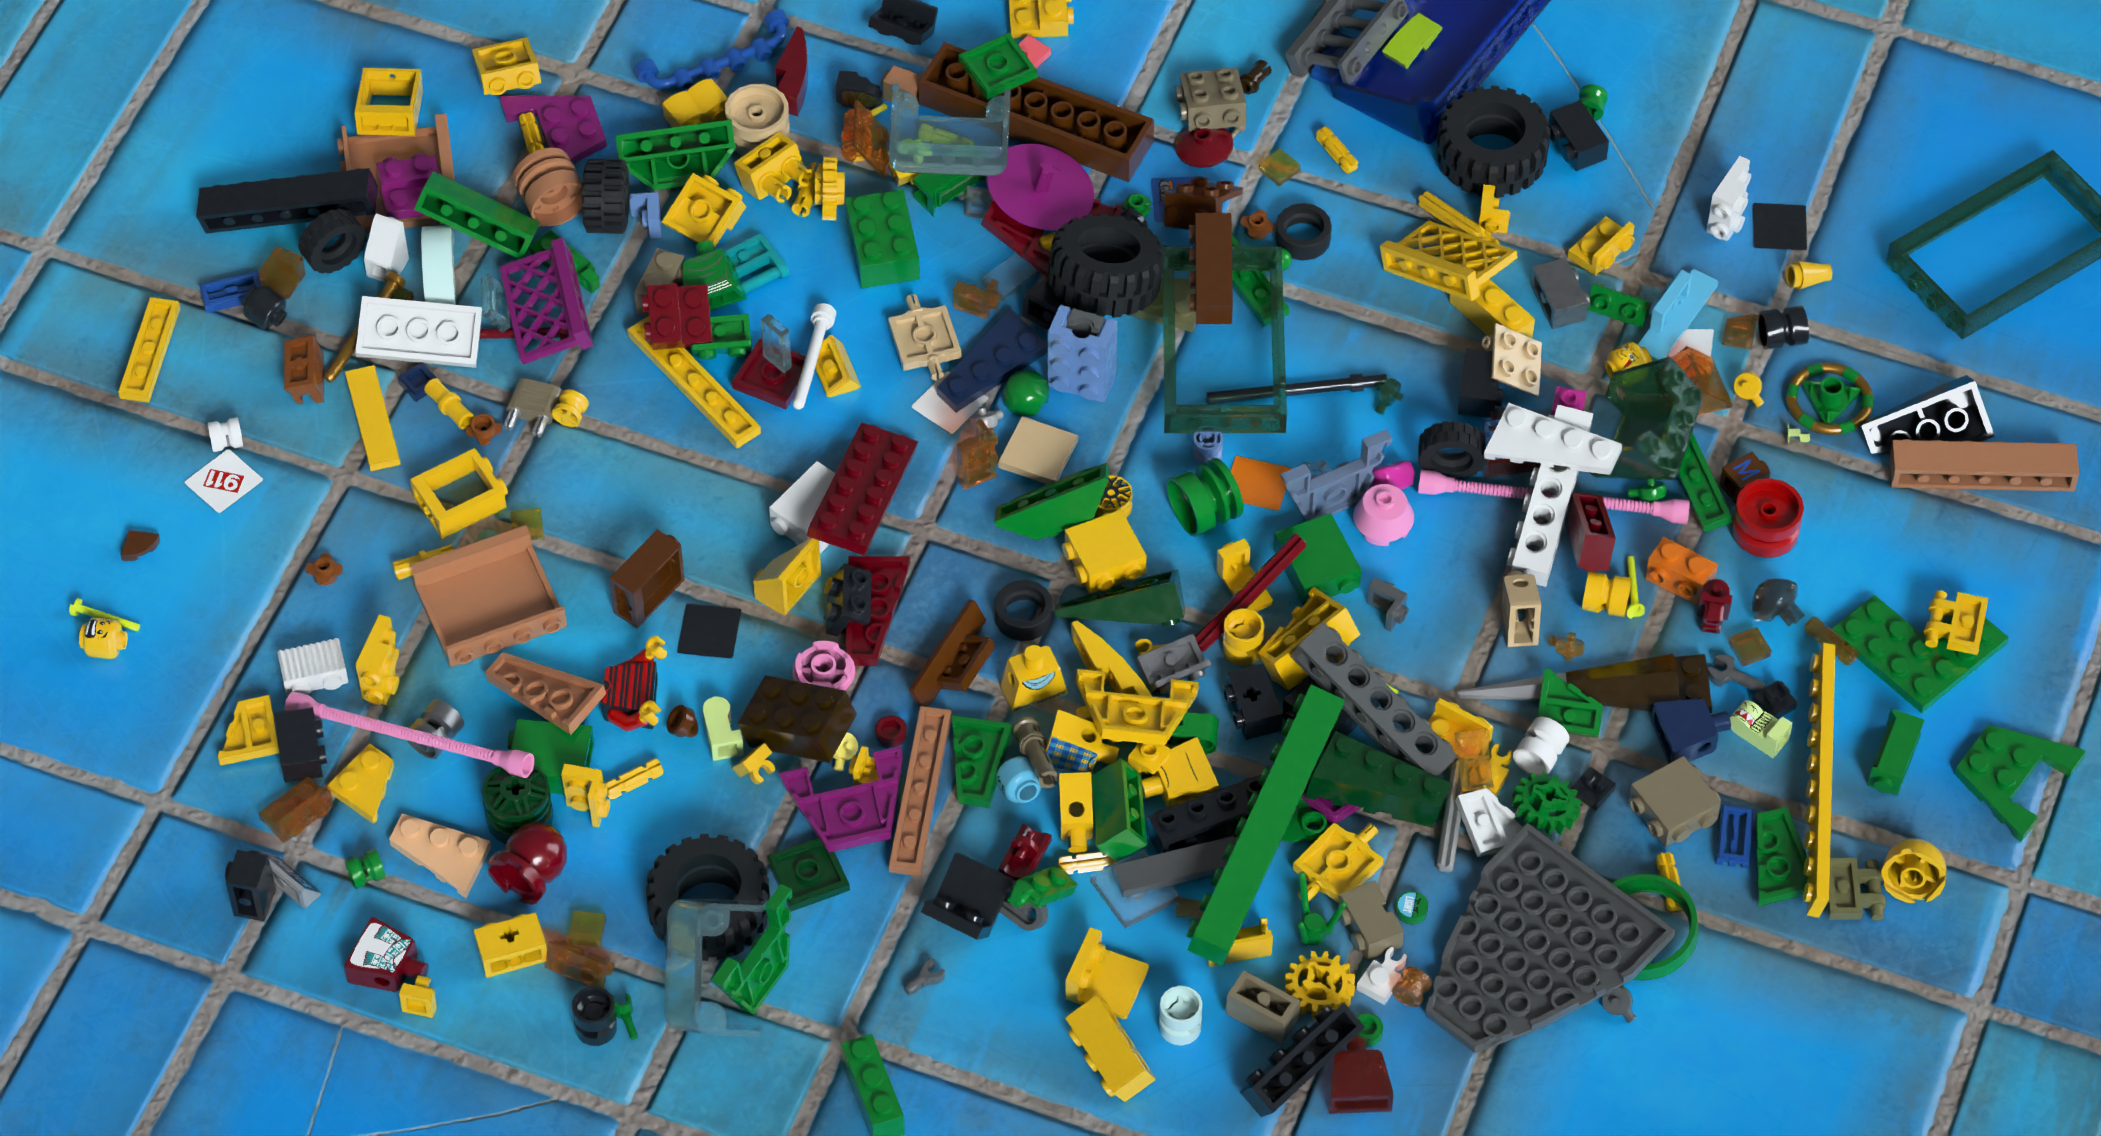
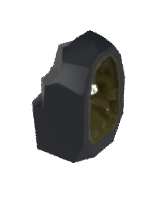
M839 71L836 83V102L847 108L857 109L874 108L882 102L883 92L879 85L871 83L867 77L859 76L857 72Z

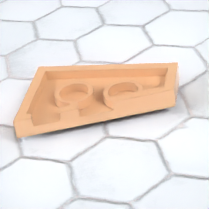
M403 813L389 838L390 846L417 865H423L435 874L437 879L444 884L447 882L456 888L457 893L464 898H467L491 849L490 840Z

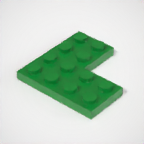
M1875 595L1833 627L1830 634L1834 640L1921 713L2003 648L2009 638L1985 618L1978 655L1946 649L1948 643L1946 638L1938 639L1937 647L1930 648L1925 645L1926 636L1924 635V630L1921 633L1918 632ZM1943 616L1942 623L1951 624L1952 616Z

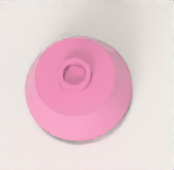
M1379 484L1368 489L1358 501L1353 511V520L1357 529L1365 535L1364 539L1367 542L1378 546H1389V542L1398 540L1401 537L1404 539L1408 535L1414 523V511L1402 490L1393 485Z
M832 641L813 642V647L798 653L792 673L794 681L847 691L855 676V665L851 656L839 648V644Z

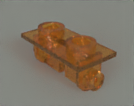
M565 940L561 942H548L545 968L587 985L604 988L606 974L610 976L615 967V964L610 962V958H604L591 952L585 955L584 949L571 945Z

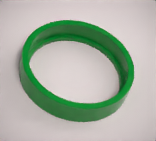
M1653 874L1629 875L1612 882L1611 884L1627 895L1639 892H1652L1673 899L1683 909L1689 922V934L1680 949L1660 962L1648 964L1633 980H1653L1669 975L1679 969L1694 952L1699 936L1697 912L1689 894L1674 881Z

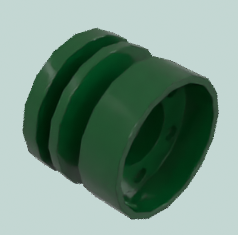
M500 766L489 773L483 784L482 796L489 831L498 841L506 844L512 832L528 823L540 822L552 826L554 815L550 787L546 775L538 767L534 766L527 778L511 775Z

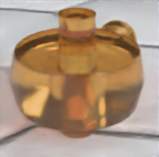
M1568 632V637L1557 638L1552 635L1548 639V644L1555 646L1557 653L1565 655L1564 660L1572 661V657L1582 656L1585 650L1584 641L1575 638L1576 633Z

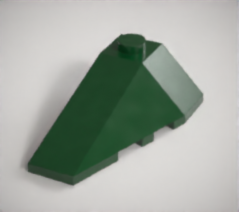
M1178 569L1138 579L1139 583L1135 584L1132 588L1122 585L1111 587L1110 590L1104 592L1105 596L1099 597L1098 593H1093L1056 604L1055 616L1152 625L1162 623L1163 627L1178 624L1180 618L1185 616V605Z

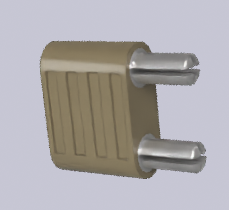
M525 378L519 379L506 408L508 415L503 427L506 430L509 428V431L513 430L518 418L533 421L536 423L532 434L535 437H541L546 425L552 423V410L556 404L560 403L559 396L563 390L555 385Z

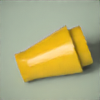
M1794 261L1793 264H1788L1786 267V282L1790 288L1801 290L1822 282L1831 281L1832 268L1829 263L1819 264Z

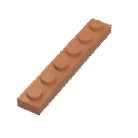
M920 706L889 862L890 873L921 876L951 723V710Z

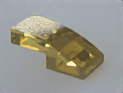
M1486 729L1454 733L1462 792L1494 788Z

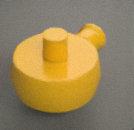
M1749 371L1739 374L1734 381L1736 395L1744 400H1752L1756 408L1764 404L1759 395L1762 389V382L1759 376Z

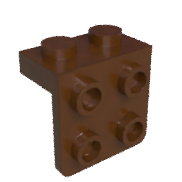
M1195 177L1191 178L1189 183L1176 184V188L1165 192L1164 226L1189 230V225H1195V213H1222V202L1242 195L1243 187L1234 186L1232 181L1210 183L1208 178Z

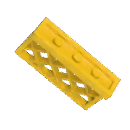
M1427 221L1398 243L1387 240L1380 245L1384 271L1471 302L1480 296L1478 287L1518 258L1517 251L1432 221ZM1430 232H1431V233H1434V234H1437V235H1432V236H1426V235L1429 234ZM1458 241L1457 243L1444 244L1446 242ZM1434 244H1440V245H1438V246H1432V247L1423 248V246L1434 245ZM1481 249L1476 251L1465 252V250ZM1462 251V253L1445 255L1447 253ZM1501 256L1500 258H1496V259H1490V260L1487 259V258H1491V257ZM1484 259V261H1477V262H1471V263H1467V262H1466V261H1473V260Z

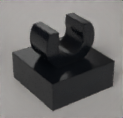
M1778 680L1753 694L1752 702L1757 704L1762 711H1766L1777 719L1795 710L1797 706V701L1790 694V690L1782 681Z
M1589 767L1571 789H1577L1576 798L1597 811L1615 791L1616 783L1592 767Z

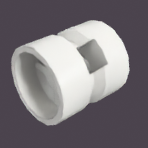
M1537 717L1533 720L1525 737L1513 752L1515 763L1528 774L1533 772L1537 777H1540L1542 771H1544L1548 775L1557 762V755L1562 754L1569 742L1568 732L1562 725L1550 718Z

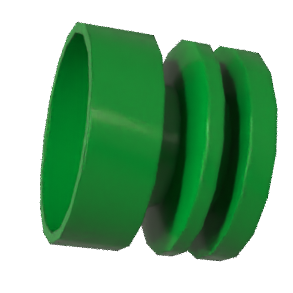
M1214 457L1205 464L1197 465L1194 473L1186 470L1167 480L1166 489L1173 512L1181 526L1190 536L1197 537L1216 526V521L1220 524H1225L1230 518L1236 519L1244 512L1243 499L1238 484L1229 468L1219 458Z

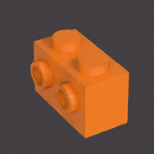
M1663 537L1648 559L1645 579L1698 606L1704 585L1709 580L1716 579L1718 564Z

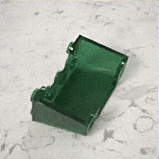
M1671 357L1613 372L1605 395L1622 413L1613 440L1622 444V451L1610 475L1589 473L1595 478L1674 480L1678 475L1703 401L1700 388L1696 386ZM1618 385L1622 388L1623 400L1617 394Z

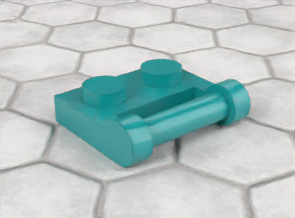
M762 233L725 251L731 258L739 278L769 263L772 268L742 282L746 294L776 278L782 279L790 274L786 263Z

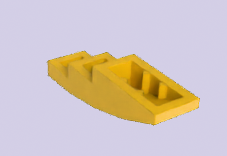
M1079 621L1071 623V640L1087 670L1105 672L1104 685L1109 683L1114 693L1152 697L1140 677L1109 644Z

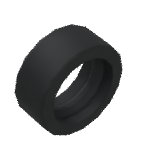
M1293 204L1285 208L1278 215L1276 222L1275 240L1277 247L1288 250L1292 259L1302 261L1315 259L1323 255L1329 248L1331 241L1332 224L1330 217L1323 209L1312 204ZM1306 223L1317 227L1321 234L1312 240L1302 241L1289 236L1286 230L1294 224Z
M1018 580L1005 585L998 592L995 599V623L1000 632L1008 638L1018 641H1031L1043 636L1050 629L1053 622V598L1049 591L1041 584L1030 580ZM1018 600H1030L1042 607V614L1030 621H1018L1006 614V607Z

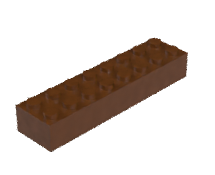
M946 42L942 44L918 82L919 105L1024 144H1039L1055 148L1072 157L1080 165L1126 182H1130L1154 142V119L1041 77L987 100L958 61V54L967 50Z

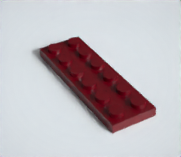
M861 422L808 527L807 537L865 556L916 452L918 441Z

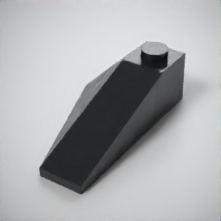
M1968 375L1937 386L1860 424L1870 453L1890 452L1893 440L1910 439L1913 441L1942 440L1960 442L1970 440L1982 442L1995 437L1976 382Z

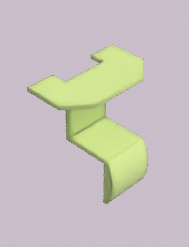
M1788 423V443L1789 437L1799 436L1800 442L1810 441V434H1801L1800 428L1789 429Z

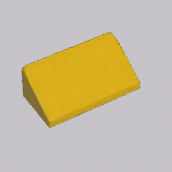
M833 335L828 336L822 342L815 370L827 397L830 398L857 390L861 387V384L843 343Z

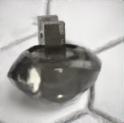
M1767 579L1761 582L1756 588L1752 600L1754 620L1771 622L1774 617L1779 615L1788 627L1793 623H1798L1805 615L1794 602L1798 596L1797 584L1787 579Z

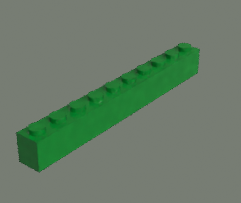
M1310 685L1306 696L1301 693L1299 694L1292 710L1297 712L1294 720L1291 718L1287 719L1281 733L1286 738L1283 744L1276 743L1269 760L1274 761L1271 769L1265 767L1259 779L1258 785L1263 786L1260 794L1253 792L1246 807L1251 813L1248 819L1241 817L1234 834L1239 836L1237 843H1229L1222 860L1227 861L1224 869L1217 868L1210 885L1215 887L1212 895L1205 894L1198 909L1203 912L1200 921L1195 918L1193 919L1186 936L1191 938L1188 951L1221 966L1224 965L1336 724L1345 699L1313 685Z

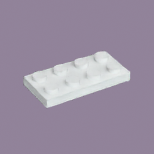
M362 296L356 357L476 368L482 307Z

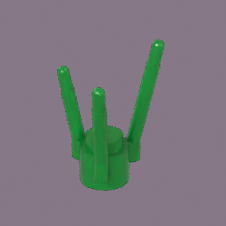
M1300 872L1299 887L1302 920L1298 923L1301 944L1319 945L1324 941L1326 934L1330 935L1333 933L1334 926L1347 903L1342 901L1328 922L1320 914L1311 913L1309 910L1305 873Z

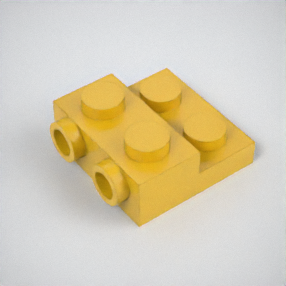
M1008 0L1011 36L1014 39L1025 38L1028 35L1033 38L1068 36V24H1074L1073 7H1067V3H1071L1072 0Z
M528 37L471 49L484 95H501L507 90L516 88L529 89L534 84L541 83L538 62Z
M692 173L663 218L662 223L697 244L701 241H711L715 248L726 229L732 231L746 209V205L742 201L743 196L734 189L728 187L725 191L718 187L719 183L712 177L704 175L702 178Z
M380 614L356 662L362 699L374 705H386L390 695L396 693L399 685V677L396 676L395 671L399 657V649L396 648L395 644L396 632L393 631L391 617Z

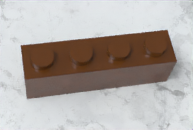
M1195 213V225H1189V243H1195V248H1189V266H1195V271H1190V289H1195V294H1190V312H1196V324H1232L1231 213Z

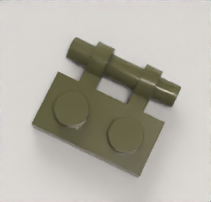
M1830 858L1829 901L1827 903L1829 920H1861L1863 915L1862 908H1867L1871 911L1872 920L1880 921L1884 919L1883 910L1886 908L1885 896L1881 893L1883 878L1881 877V870H1879L1877 860H1867L1865 862L1866 869H1858L1857 858ZM1860 884L1868 886L1869 893H1861Z

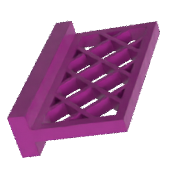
M563 237L551 241L553 248L499 267L522 364L580 345L582 350L594 346L573 255ZM552 259V265L546 273L537 270L542 262ZM519 270L525 272L518 283L510 280L509 274ZM533 275L542 278L535 290L526 287V284ZM549 282L558 285L552 296L542 293ZM521 292L531 295L524 306L515 303ZM538 298L547 301L540 313L531 310ZM554 305L563 308L557 319L547 316ZM526 315L536 318L529 330L520 326ZM543 321L552 324L546 336L536 333ZM560 328L569 332L568 338L560 341L553 340ZM532 338L541 341L537 349L526 352V346Z

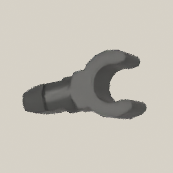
M934 959L927 960L919 974L906 984L905 992L910 995L925 985L929 986L930 984L942 982L945 978V970L941 969L937 973L929 972L934 968Z

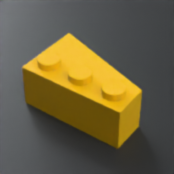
M1315 587L1309 591L1310 599L1302 608L1296 607L1293 610L1292 615L1294 618L1285 628L1280 626L1258 652L1271 679L1288 691L1299 685L1308 676L1290 656L1297 646L1321 623L1324 622L1328 627L1334 628L1347 646L1360 636L1347 608Z

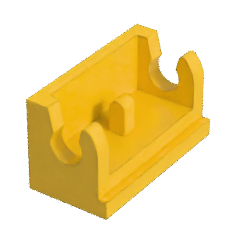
M1267 917L1260 918L1258 926L1240 929L1224 964L1272 955L1273 935L1271 930L1267 929ZM1207 959L1209 967L1219 965Z

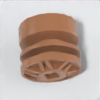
M551 147L540 149L529 154L519 162L513 172L512 180L522 200H524L531 217L539 221L540 226L552 227L562 225L582 212V180L565 151L560 148Z

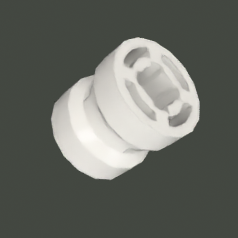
M238 417L229 418L224 423H219L218 421L208 422L213 452L222 451L228 446L233 448L243 447Z

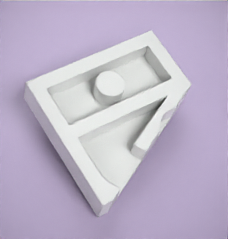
M1487 788L1458 795L1455 799L1477 857L1499 852L1523 828L1514 819L1515 814L1507 807L1501 805L1498 798Z

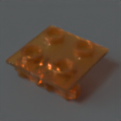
M855 100V108L849 109L844 114L842 155L847 161H854L856 157L862 156L882 178H886V166L888 164L886 161L887 148L890 140L889 132L884 125H881L873 117L869 109H866L858 100Z

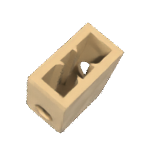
M1518 570L1511 571L1503 578L1501 599L1507 647L1538 645L1541 599L1535 576L1523 574ZM1517 610L1525 613L1526 618L1523 621H1519Z

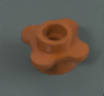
M1257 210L1251 216H1243L1240 219V225L1245 227L1247 236L1254 240L1264 239L1268 233L1273 232L1275 229V224L1268 220L1267 213L1264 210Z
M479 414L472 419L471 425L466 427L465 432L468 437L477 439L480 445H488L495 435L502 432V426L499 423H495L492 416Z
M329 553L321 554L319 559L314 563H308L305 568L306 573L313 575L314 581L319 585L332 584L343 572L342 565L336 564Z

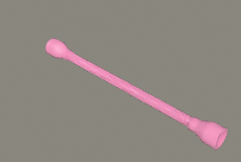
M1421 469L1418 494L1436 495L1444 492L1454 493V491L1458 490V492L1462 491L1463 493L1465 491L1471 494L1474 492V494L1481 493L1484 495L1485 493V495L1489 494L1490 496L1493 494V496L1497 495L1499 497L1501 495V497L1505 496L1507 498L1509 496V498L1525 499L1526 494L1532 495L1533 493L1532 488L1528 490V488L1524 489V487L1517 488L1514 486L1513 488V486L1509 487L1507 485L1505 487V485L1501 486L1500 484L1497 486V484L1489 485L1487 483L1485 485V483L1479 482L1478 484V482L1474 483L1473 481L1470 483V481L1466 482L1465 480L1462 482V480H1455V478L1447 477L1437 471ZM1552 492L1542 493L1545 497L1549 498L1556 496ZM1603 498L1606 509L1610 508L1613 510L1614 508V510L1618 509L1619 511L1622 509V511L1626 510L1627 512L1630 510V512L1634 511L1635 513L1638 511V513L1642 512L1643 514L1646 512V514L1650 513L1652 516L1661 517L1676 524L1687 525L1690 500L1671 499L1663 502L1654 501V503L1651 502L1650 504V502L1646 503L1645 501L1642 503V501L1638 502L1637 500L1634 502V500L1630 501L1629 499L1626 501V499L1622 500L1621 498L1619 500L1618 498Z
M299 692L290 693L286 699L285 711L313 707L315 718L317 719L324 718L492 762L493 765L502 767L511 775L527 778L534 767L533 754L525 751H494L408 727L394 725L366 716L326 707L325 704L318 703L311 696Z

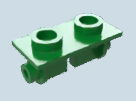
M1592 284L1588 311L1643 328L1646 314H1649L1652 304L1650 301H1647V298L1641 299L1606 288L1603 284Z

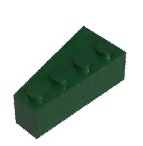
M1335 731L1311 777L1305 798L1316 800L1317 797L1332 800L1331 804L1341 807L1345 804L1362 807L1363 812L1371 814L1376 812L1391 814L1393 819L1433 828L1444 806L1452 783Z

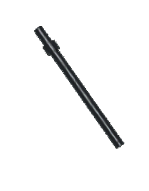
M1360 373L1351 374L1349 378L1206 392L1207 404L1351 390V393L1362 392L1364 388L1387 386V375L1363 376Z

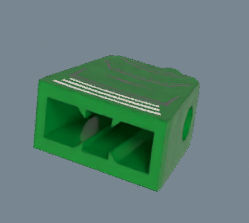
M699 242L696 245L697 256L687 259L683 263V286L707 284L710 311L747 299L731 258L723 249L715 250L713 242Z

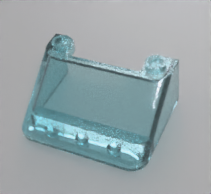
M893 84L889 146L891 166L896 171L902 173L972 176L1000 175L1006 169L1008 160L1012 101L1011 89H1005L1004 96H996L988 102L986 118L918 116L919 104L916 97L908 92H900L899 84Z

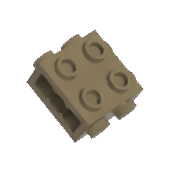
M1237 68L1192 71L1180 74V85L1175 86L1176 102L1179 103L1181 120H1186L1188 131L1204 128L1218 129L1246 126V100Z
M1684 756L1632 783L1628 800L1632 811L1636 815H1640L1647 823L1650 834L1656 839L1659 838L1665 847L1674 842H1683L1692 832L1700 828L1706 829L1712 826L1718 819L1721 804L1717 791L1712 787L1709 788L1702 779L1699 769L1695 765H1691Z

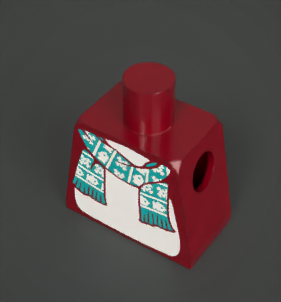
M371 916L344 968L348 983L396 992L400 990L406 977L416 980L418 975L425 977L428 971V963L417 960L416 944L411 937Z

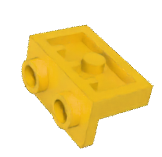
M1605 216L1568 250V258L1596 276L1601 270L1608 269L1622 251L1626 252L1630 249L1635 240L1633 237L1635 225L1629 221L1622 227Z
M1441 698L1437 700L1435 711L1428 720L1431 729L1441 739L1451 744L1454 752L1458 755L1455 761H1465L1468 763L1469 768L1473 769L1491 744L1493 726L1484 718L1474 716L1462 710L1456 703L1447 702Z
M564 763L561 776L567 806H571L578 811L590 810L592 826L599 828L602 817L607 818L610 810V799H606L608 784L603 781L602 770Z

